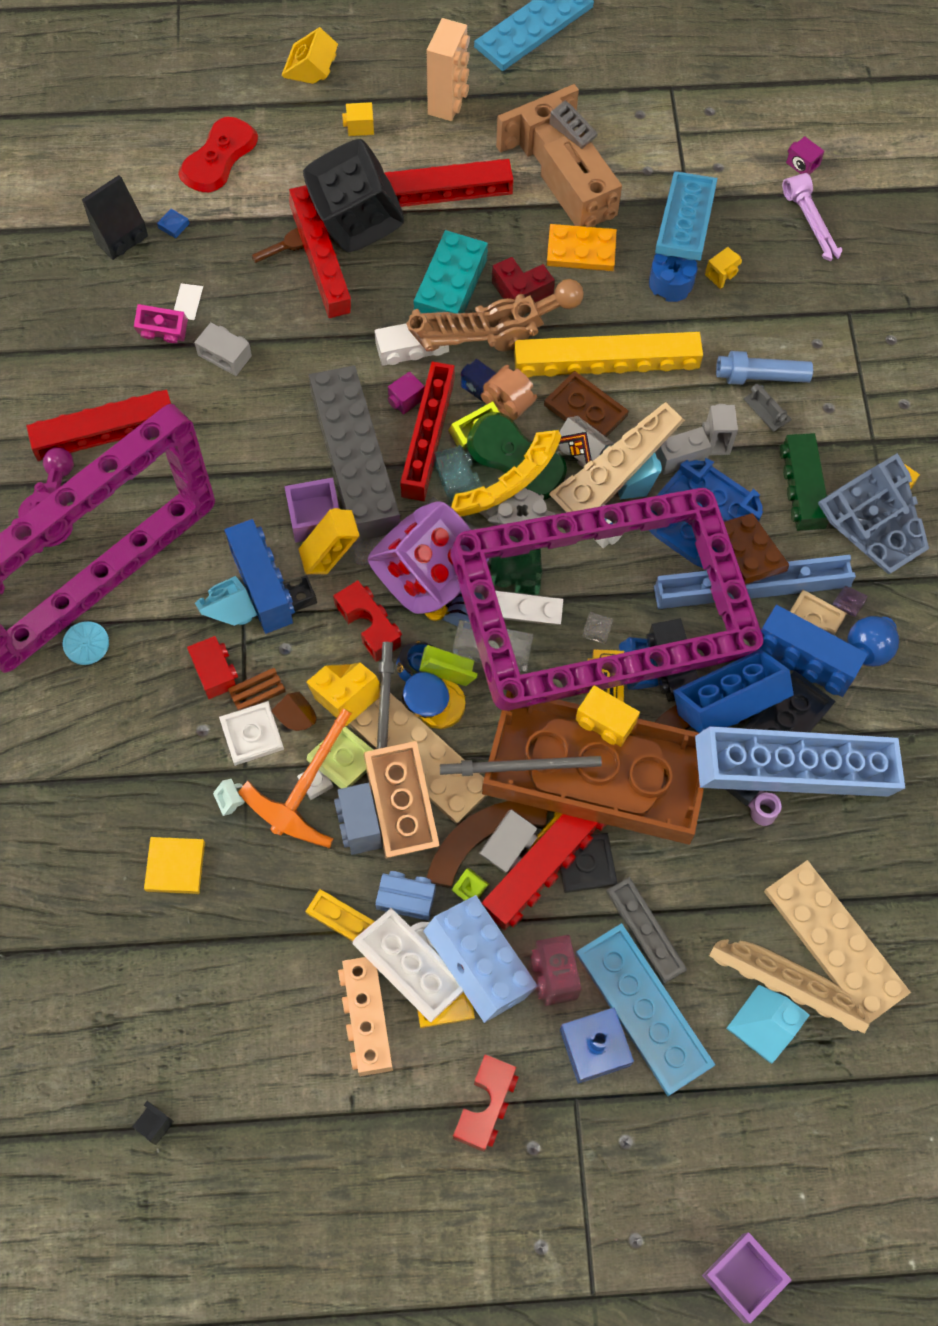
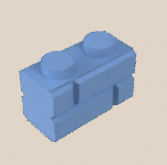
M390 871L389 875L382 874L375 904L376 910L387 912L392 908L399 915L429 921L436 884H431V880L425 877H416L415 880L407 879L405 874L396 871Z

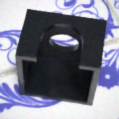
M307 575L301 577L302 582L299 585L291 586L290 582L284 584L285 589H288L292 598L295 612L317 604L316 595ZM299 593H304L306 598L297 600L296 596Z

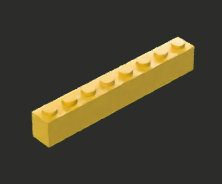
M700 332L516 340L514 345L515 370L519 369L528 378L544 375L549 377L571 375L574 371L579 374H602L654 370L670 371L676 369L693 370L700 368L703 358Z

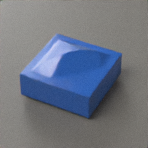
M170 209L157 223L160 230L175 239L190 224L188 218L173 209Z

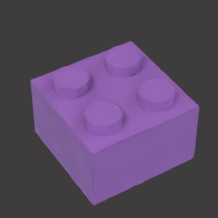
M333 478L285 486L295 543L306 540L330 509L339 508Z
M749 1232L742 1234L702 1275L743 1323H751L791 1281V1278Z

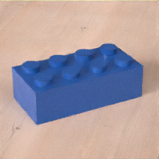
M253 519L224 529L230 551L265 634L293 624L291 614L295 613L292 605L293 601L288 589L284 587V580L279 568L275 566L272 551L266 545V538L261 526L256 528Z
M777 604L761 629L763 644L759 649H762L789 670L797 671L808 681L823 686L827 692L833 695L844 696L868 656V653Z
M762 649L673 690L678 715L698 733H701L708 727L727 728L794 695L790 670Z

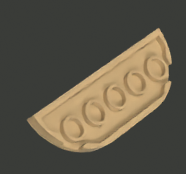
M726 939L714 945L709 956L714 958L718 964L730 966L738 970L744 977L756 979L764 983L768 989L774 992L780 991L790 996L794 1002L800 1005L806 1004L816 1009L820 1015L826 1018L832 1017L842 1022L846 1028L852 1031L858 1030L865 1034L870 1025L869 1018L862 1006L859 1005L857 1009L854 1001L849 998L850 994L828 979L753 943L740 940L739 943L728 944L729 940Z

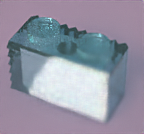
M461 445L435 453V466L449 503L453 502L455 494L471 491L480 486L478 474L476 472L472 473L470 468L472 466L471 456L469 452H464Z

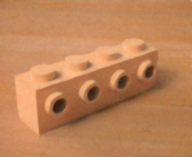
M366 957L342 961L343 969L338 970L340 985L346 986L347 996L342 997L344 1013H350L351 1024L346 1025L348 1041H354L355 1052L350 1053L352 1069H358L359 1076L393 1071L378 969Z

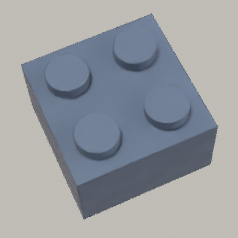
M369 783L338 789L339 798L334 799L339 823L344 822V824L339 825L344 848L350 847L351 855L382 848L381 835Z

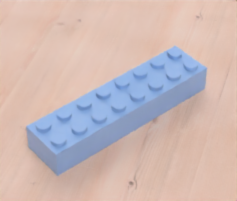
M708 727L695 736L700 788L886 797L905 789L898 738Z

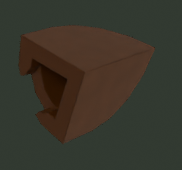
M300 692L288 693L271 710L284 726L295 731L310 728L316 723L317 719L313 708Z

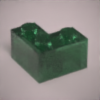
M541 548L511 557L500 558L498 556L490 558V575L493 585L499 587L514 585L515 593L539 595L542 578Z

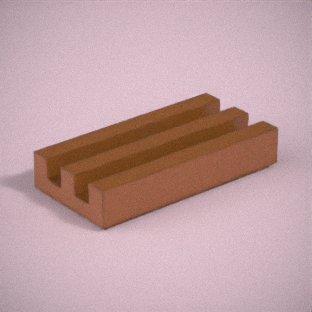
M275 668L228 688L238 711L258 705L286 692ZM275 684L277 685L276 688H273V689H271V690H269V691H267V692H265V693H263V694H260V695H258V696H256V697H254V698H252V699H250V700H247V701H245V702H243V703H241V704H240V702H239V701H241V700H243V699H245V698H247V697H249V696L256 695V694L262 692V690H265V689H267V688H269V687H271V686H273V685H275Z

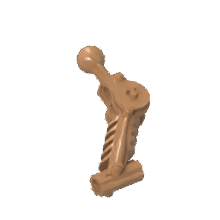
M567 279L557 285L555 294L536 303L531 295L525 298L523 294H519L515 300L507 298L498 300L485 308L481 305L477 306L475 313H421L418 309L412 311V315H410L406 325L411 334L427 352L439 349V346L458 345L474 341H488L490 347L495 346V349L498 351H510L514 349L516 340H526L530 335L534 336L538 333L537 327L544 325L541 315L560 306L565 309L576 308L581 304L584 292L580 283Z

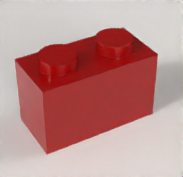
M213 636L187 647L208 700L228 692V688L236 685L234 679L238 678L234 665L227 664L225 658L229 657L224 642L219 644L216 636Z

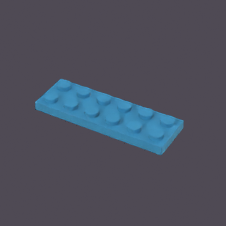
M532 0L474 41V48L504 71L593 8L594 1Z
M674 171L655 253L701 261L718 178Z
M622 923L576 951L577 957L610 1008L615 1007L621 1025L667 1096H670L715 1066V1063Z

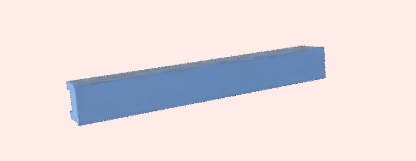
M843 555L789 561L787 572L745 584L750 599L797 594L801 593L802 590L814 592L850 588L856 576L855 572L852 573L850 565L851 556ZM707 571L658 576L654 585L658 609L715 603L710 590L712 585ZM727 592V594L729 595V597H731L732 599H734V597H733L730 593Z

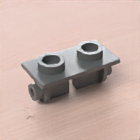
M755 384L751 388L752 393L743 399L773 432L792 420L787 415V411L783 410L764 390L763 385Z

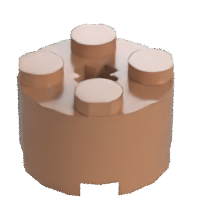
M505 365L484 384V392L481 394V397L486 404L494 402L499 413L515 420L536 401L537 394L532 393L531 388L533 384L519 369L512 371L509 369V365Z

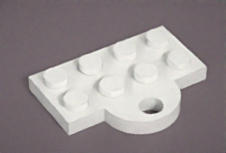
M391 908L358 935L352 944L432 1022L463 993V989L459 986L423 932L430 922H420L410 927Z

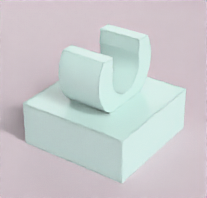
M232 779L223 780L213 793L223 816L232 814L238 806L245 803L238 794V791L243 787L242 784H234Z

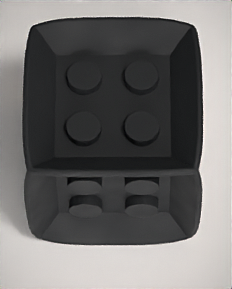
M356 139L349 141L320 156L303 170L305 184L318 215L324 222L329 234L344 251L353 252L360 250L391 234L404 223V215L394 189L385 175L379 160L364 140Z

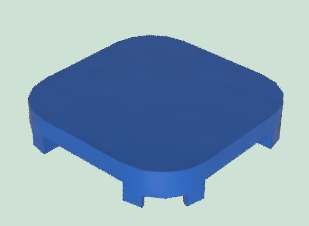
M705 458V461L694 460L689 462L686 460L683 462L677 473L657 494L659 496L697 488H706L714 494L723 521L751 513L760 521L763 513L762 504L759 499L760 494L754 488L749 492L713 467L714 461ZM651 510L654 515L658 516L655 511ZM682 521L671 523L668 527L649 530L661 542L694 565L703 568L695 545L696 538L691 525Z

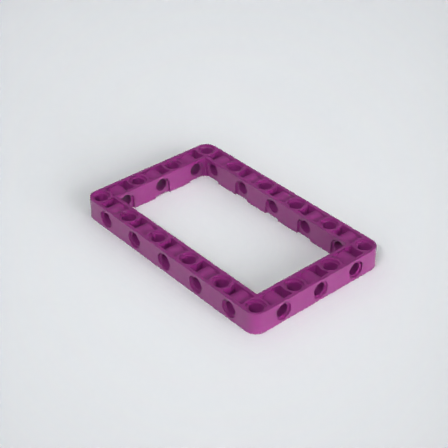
M174 404L164 406L0 533L1 581L26 563L41 548L49 545L72 527V524L87 512L90 513L129 479L132 480L155 462L157 457L164 452L166 453L179 494L7 631L0 624V670L3 673L10 672L214 507L215 498L194 425ZM178 513H184L181 516H175ZM30 536L28 539L22 540L24 537ZM141 543H146L142 547H137ZM107 573L105 577L99 578L100 575ZM68 604L67 608L60 609L61 606ZM29 636L27 640L20 642L23 637Z
M697 488L464 531L456 537L450 550L494 704L501 710H513L590 692L594 685L604 690L736 661L756 652L763 644V635L716 498L706 488ZM651 510L655 511L658 516L654 515ZM605 519L610 520L612 524L607 523ZM682 521L692 526L696 538L695 545L703 569L708 573L712 585L710 590L719 616H722L727 631L520 675L487 565V558L498 556L500 558L511 557L545 547L553 549L574 545L578 541L592 538L600 540L621 536L624 532L634 530L642 532L668 527L671 523ZM557 527L563 528L566 533L560 532ZM509 536L516 537L519 542L512 541ZM460 545L467 546L471 551H464ZM727 592L730 593L734 597V599L729 597ZM474 593H481L485 599H478ZM743 639L747 640L750 646L746 645ZM489 641L496 642L499 649L492 648ZM697 649H700L704 653V656H701L698 653ZM650 659H654L658 667L651 664ZM602 669L609 671L611 677L605 676ZM553 679L559 680L563 688L557 687L553 683ZM503 690L512 692L514 698H507Z

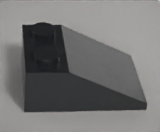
M120 175L82 199L96 244L112 260L123 255L127 250L148 237L145 222Z

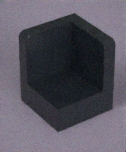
M146 1101L144 1104L146 1110L132 1127L146 1137L148 1141L157 1145L174 1121L152 1103Z

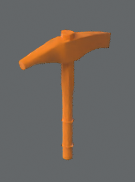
M343 708L337 719L334 720L333 726L323 743L319 745L320 748L297 782L286 803L276 802L267 798L249 781L238 791L243 800L258 815L272 825L270 830L274 834L281 836L284 832L300 840L327 848L331 847L334 838L324 835L310 826L297 811V808L352 713L347 709Z

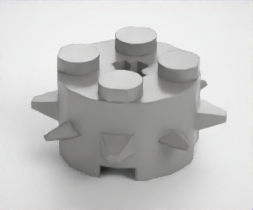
M524 488L511 498L498 504V513L489 517L488 521L495 525H502L555 515V513L547 510L546 503L543 500L544 495H538ZM509 536L512 541L519 542L516 537Z

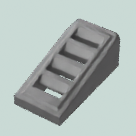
M563 101L550 113V125L581 149L597 137L598 133L567 101ZM583 132L586 133V134H585L584 136H582V137L579 136V135L582 134Z

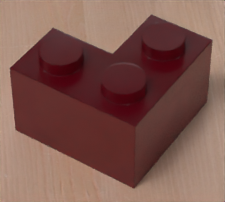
M510 257L492 266V284L503 299L515 300L516 296L523 294L525 298L531 295L536 303L554 294L555 279L544 264L523 273L514 258Z

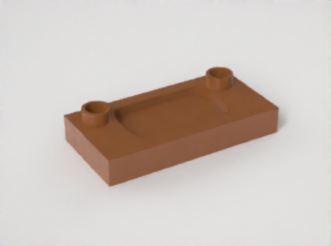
M507 690L506 697L514 698L512 692ZM554 700L513 710H502L488 762L601 756L602 766L487 772L483 780V795L690 845L695 835L704 788H700L695 736L699 733L638 719L636 725L620 747L617 744L607 743L600 734L593 730L588 731L579 725L578 721H576L577 710L580 707L579 704Z

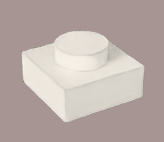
M318 770L307 791V795L312 800L332 789L333 784L328 777ZM301 773V774H299V775L297 776V777H298V780L301 778V776L303 775V773Z

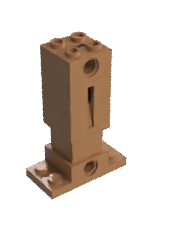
M575 84L498 115L496 147L500 153L520 145L527 157L534 155L541 164V177L575 226L594 227L596 224L611 220L618 215L622 185L594 145L590 142L581 149L550 125L551 111L563 101H567L577 111L579 89Z

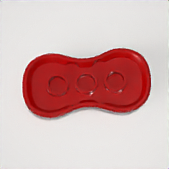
M235 117L219 119L210 129L204 146L189 155L181 164L178 174L180 180L186 186L200 192L209 193L220 189L227 182L233 164L256 146L258 141L257 131L245 121Z

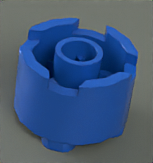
M656 253L649 277V287L653 294L665 297L668 302H678L685 299L694 287L698 270L696 260L664 256Z

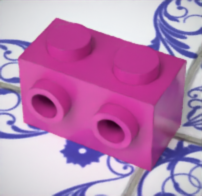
M137 304L134 328L138 334H141L142 338L153 340L155 337L164 338L163 340L166 342L177 343V341L185 340L188 318L182 311Z

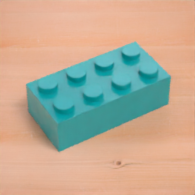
M445 230L414 299V310L418 309L421 313H465L487 261L488 243Z

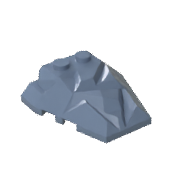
M898 453L859 475L818 502L830 524L887 574L894 572L929 549L922 519L918 518L915 505L918 504L916 496L912 497L909 485L912 479Z

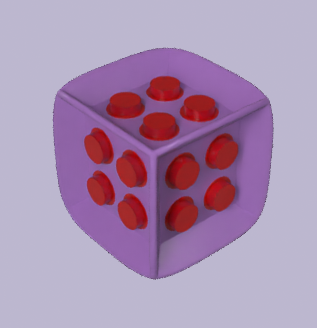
M441 501L433 502L418 508L414 513L403 519L376 545L367 560L379 579L407 609L415 614L437 611L461 593L450 550L456 537L460 533L471 529L446 503ZM460 545L464 551H471L467 546Z

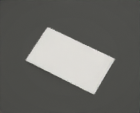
M181 283L174 310L184 312L189 320H195L203 286Z

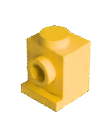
M727 247L708 261L705 275L721 289L724 287L725 280L732 279L737 274L738 266L742 263V259L739 254Z

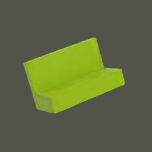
M430 645L424 648L419 669L421 672L431 673L439 678L463 686H467L474 681L478 674L472 672L474 660Z

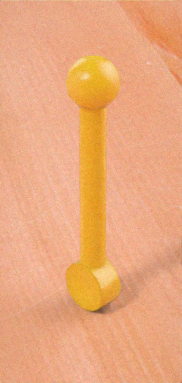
M554 813V818L537 835L534 843L527 849L528 851L560 818L561 813Z

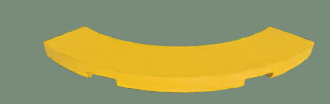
M559 430L536 433L530 448L524 455L525 459L517 468L514 466L498 478L499 482L487 488L482 486L471 491L455 494L451 508L460 517L494 507L520 492L542 472L553 457L561 439Z

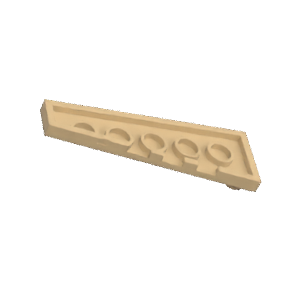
M665 402L639 422L635 428L625 433L622 439L613 446L606 448L599 457L588 462L581 471L569 477L551 491L549 495L566 512L600 507L602 504L606 505L685 420Z

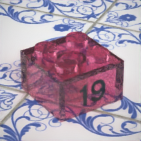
M570 935L537 940L530 960L533 972L538 971L539 975L537 977L538 982L536 983L538 985L536 987L538 998L544 999L545 1006L577 1000L582 989Z

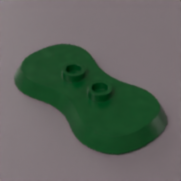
M490 412L480 417L471 428L467 438V448L470 455L478 463L507 473L514 466L517 468L525 459L524 455L533 441L522 434L510 417L499 412ZM555 451L542 472L525 487L527 490H531L538 495H544L543 500L550 498V492L562 484L566 477V462L558 451Z

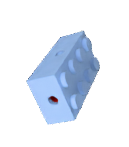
M476 895L436 915L423 930L484 1023L525 1000L538 986Z

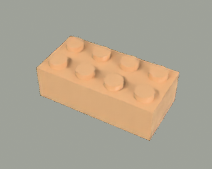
M444 18L441 19L427 48L428 115L452 121L455 114L460 112L462 99L467 97L469 85L467 84L469 69L467 64L470 53L467 52L470 36L467 35V25Z
M417 741L364 752L363 756L385 858L439 847Z

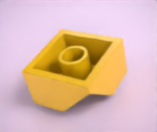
M360 662L345 665H326L306 682L315 700L336 718L343 708L352 713L345 726L351 723L380 697V683L377 676Z

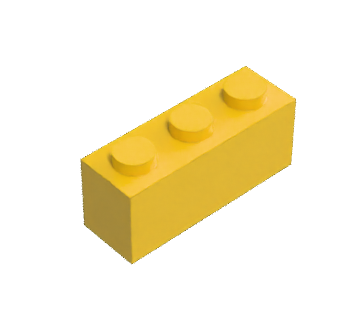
M330 509L298 548L305 574H328L360 535L352 510Z

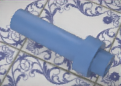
M730 351L728 357H718L716 375L720 378H726L728 384L743 385L746 379L810 383L813 375V364L811 361L748 358L747 352Z

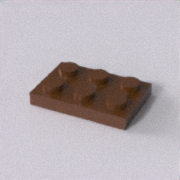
M576 371L544 400V406L565 422L568 417L579 416L605 437L629 413V410Z
M753 513L724 521L745 584L788 571L789 563Z

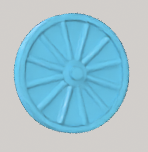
M84 621L73 625L63 638V650L66 656L72 662L81 665H88L99 661L106 654L109 647V637L105 629L91 621Z

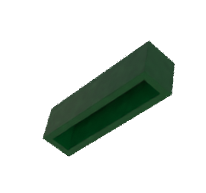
M815 433L787 435L784 443L780 445V457L785 461L783 474L784 479H788L789 484L787 497L789 501H792L793 506L791 508V520L796 523L797 531L826 529L829 520L818 504L827 494Z

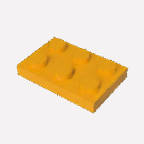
M550 224L547 266L614 271L617 229Z

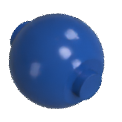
M869 616L860 619L852 626L848 633L847 643L868 653L863 665L875 667L886 664L895 656L899 648V635L896 630V624L892 619Z

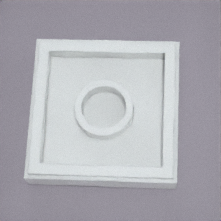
M269 701L219 717L235 766L284 750Z

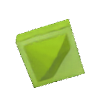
M467 868L452 888V891L463 900H467L475 895L480 899L490 884L470 868Z

